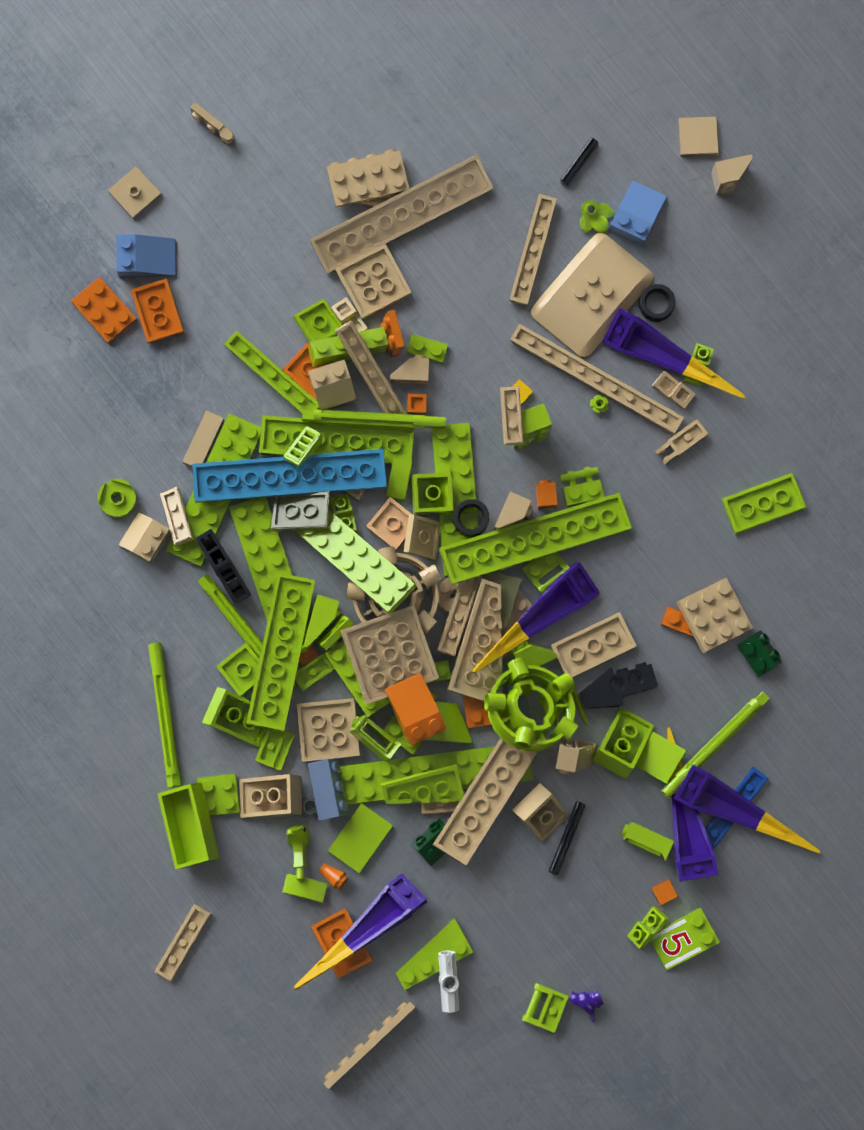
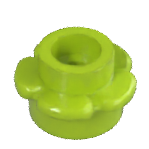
M602 395L594 396V399L590 401V407L593 412L599 414L607 411L608 399L602 397Z

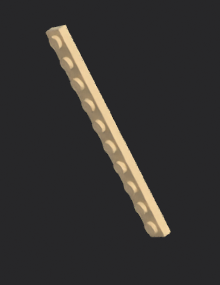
M521 324L518 325L510 339V342L673 435L684 419L683 416Z

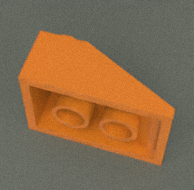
M421 673L385 688L403 735L410 745H414L447 729Z

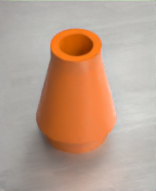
M324 863L319 870V873L324 876L334 889L340 890L349 878L345 872L327 863Z

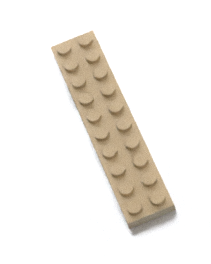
M476 154L310 239V242L327 274L493 189V186Z

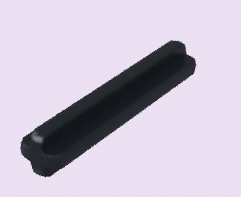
M590 137L560 179L562 184L568 186L598 145V141L595 138Z

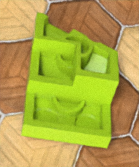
M435 702L447 729L425 740L472 743L458 704Z

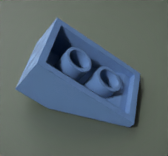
M632 181L615 214L609 231L643 246L667 196Z
M137 234L116 235L117 274L119 277L176 276L174 238Z

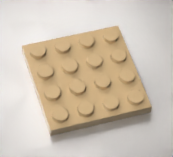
M414 605L340 630L365 704L388 697L385 688L418 673H421L425 683L439 679Z

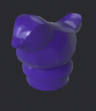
M598 990L591 991L590 993H575L572 991L570 996L571 1003L586 1011L590 1015L592 1022H594L595 1009L600 1008L604 1004Z

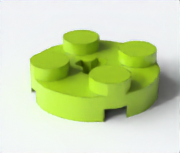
M112 479L103 484L99 489L98 503L100 508L111 517H125L136 505L137 497L135 490L129 482L123 479ZM119 493L122 500L114 503L112 496H116Z

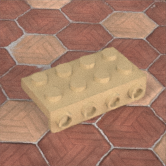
M390 149L385 151V154L377 155L373 153L363 159L351 158L345 163H331L327 167V173L336 208L400 194L408 190L409 185L400 150Z

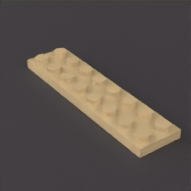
M500 738L433 846L466 866L538 751L519 750Z

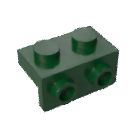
M761 630L737 645L758 678L782 663L779 652L773 649L769 637Z
M441 819L431 823L429 828L423 834L417 836L411 844L430 866L435 864L445 854L433 846L446 825Z

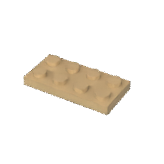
M620 612L550 645L557 656L563 673L569 674L572 678L637 647Z

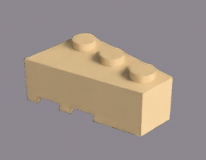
M563 737L557 746L555 757L556 769H559L560 773L570 774L571 772H578L593 766L594 761L592 759L596 753L597 743L572 738L568 740Z

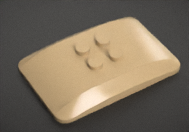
M597 233L533 305L531 316L576 355L583 358L588 357L603 341L619 308L629 311L640 298L643 291L652 284L653 273L604 233Z

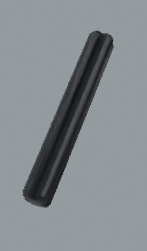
M577 801L574 805L549 868V872L554 875H558L585 809L586 805L580 801Z

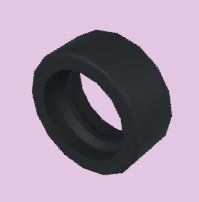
M654 284L648 286L643 291L639 299V308L646 319L660 322L671 316L675 308L676 299L669 287L663 284ZM659 292L667 297L668 307L663 313L656 314L647 308L646 300L650 294Z
M476 499L462 501L456 507L453 514L454 526L462 535L467 537L478 536L486 530L489 524V511L481 501ZM475 507L481 512L483 520L479 527L468 529L461 524L460 515L465 508Z

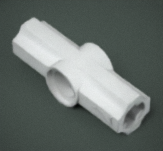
M442 951L438 953L440 974L438 980L441 989L442 1011L451 1013L459 1010V980L457 979L456 952ZM453 978V982L450 985H444L446 979Z

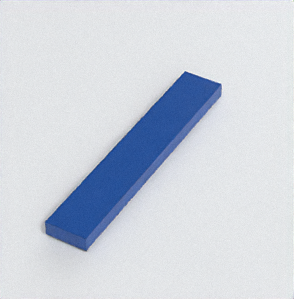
M753 766L735 790L752 801L769 778ZM714 816L706 826L705 830L713 850L734 822Z

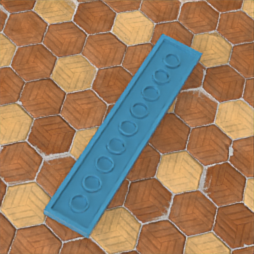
M383 449L312 454L300 467L286 461L283 457L192 464L195 503L290 496L325 491L340 492L386 488Z

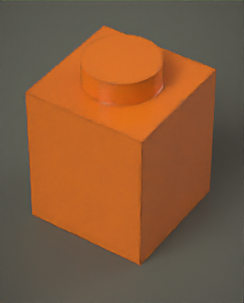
M551 480L539 481V484H536L535 487L537 508H557L556 483L551 482Z

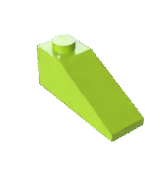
M321 595L316 596L301 648L302 654L332 625L334 619L338 620L341 608H338L340 601Z

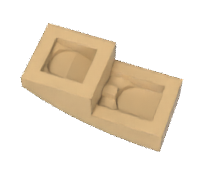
M347 297L331 307L342 325L351 320L358 332L368 330Z
M663 371L652 385L662 395L683 409L686 408L695 396L692 390L682 382H678L666 371Z

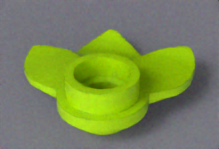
M588 200L581 206L582 217L579 224L585 234L591 231L592 228L599 233L606 234L609 226L607 219L613 217L615 213L605 203L597 204L593 200ZM589 206L593 207L592 213L588 211Z

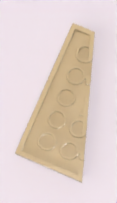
M481 579L447 689L483 702L486 693L491 692L496 681L502 675V656L477 672L472 671L501 640L500 584ZM503 686L497 691V693L502 694Z

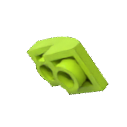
M696 343L692 356L708 367L714 349ZM686 375L683 382L701 387L703 382Z
M393 458L386 497L405 500L412 461Z
M349 495L332 497L331 506L333 514L358 534Z
M287 874L282 893L323 903L327 884L305 877L304 880H296V875Z
M652 906L643 921H637L627 937L639 949H642L660 932L669 918L658 907Z

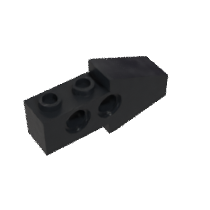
M209 529L196 537L197 544L233 603L236 605L250 597L252 594L213 530Z
M646 662L635 665V669L628 670L626 667L616 670L617 674H614L613 668L610 667L578 694L583 709L620 707L623 705V697L657 688L658 684L652 664L646 665ZM633 674L638 675L640 683H631L630 676ZM619 680L622 684L621 689H614L611 686V682Z

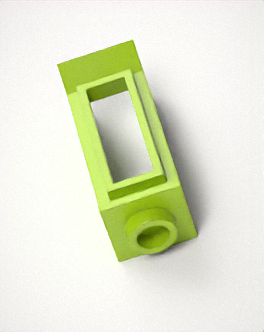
M366 714L361 717L357 716L350 724L352 728L349 732L383 761L391 759L401 743L395 741L370 720ZM366 726L388 745L386 749L365 733L363 728Z
M630 822L629 825L625 824L621 833L624 836L623 841L627 839L628 843L658 857L661 855L663 862L666 861L674 843L673 840L634 822Z

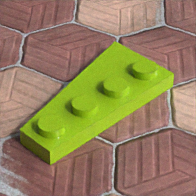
M456 764L381 783L386 804L460 802L464 796Z
M455 918L396 972L404 990L439 972L438 953L448 950L455 951L456 962L473 953Z

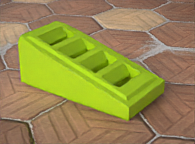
M307 426L283 458L300 467L322 444V435Z

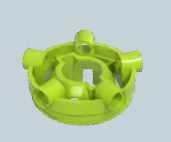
M523 657L510 661L508 663L509 670L499 677L491 692L486 693L484 698V708L488 711L489 721L494 731L512 747L531 752L548 749L558 743L563 737L569 740L579 726L573 722L575 703L570 692L575 687L573 678L567 673L558 677L545 668L526 665ZM505 684H508L509 687L513 686L506 696L505 694L497 693ZM533 691L542 694L538 702L546 713L543 725L537 726L534 719L527 718L521 713L518 707L519 696L530 697ZM562 711L563 718L549 736L551 739L546 740L545 735L551 730L556 720V712Z

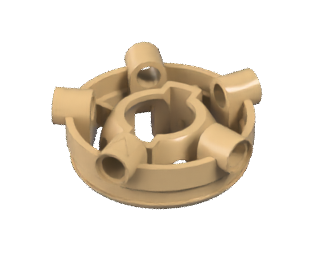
M395 547L377 550L395 567H398V562H401L421 571L418 573L420 582L415 575L402 573L417 586L415 588L416 591L412 593V600L409 606H415L423 632L427 634L437 623L433 618L439 600L437 582L442 580L434 564L427 567L413 556L396 553ZM348 582L347 599L353 600L355 612L361 623L366 622L365 617L372 613L376 618L388 614L384 609L378 611L379 608L375 606V601L369 596L370 610L362 614L359 603H364L365 593L353 582ZM421 585H424L426 590L432 589L433 603L430 613H427L425 610L420 613V605L424 600Z

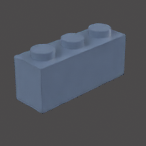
M337 758L308 763L319 821L348 816V804L343 795L344 784L341 781V768Z

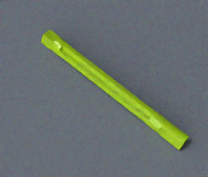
M303 410L302 421L314 423L445 429L446 417L333 410Z
M208 574L204 575L197 582L260 659L263 642Z
M161 642L148 644L167 787L169 788L181 786L162 644Z
M760 692L755 698H752L675 774V777L660 791L665 798H670L681 786L691 765L694 764L702 768L762 709V706L770 698L764 692Z

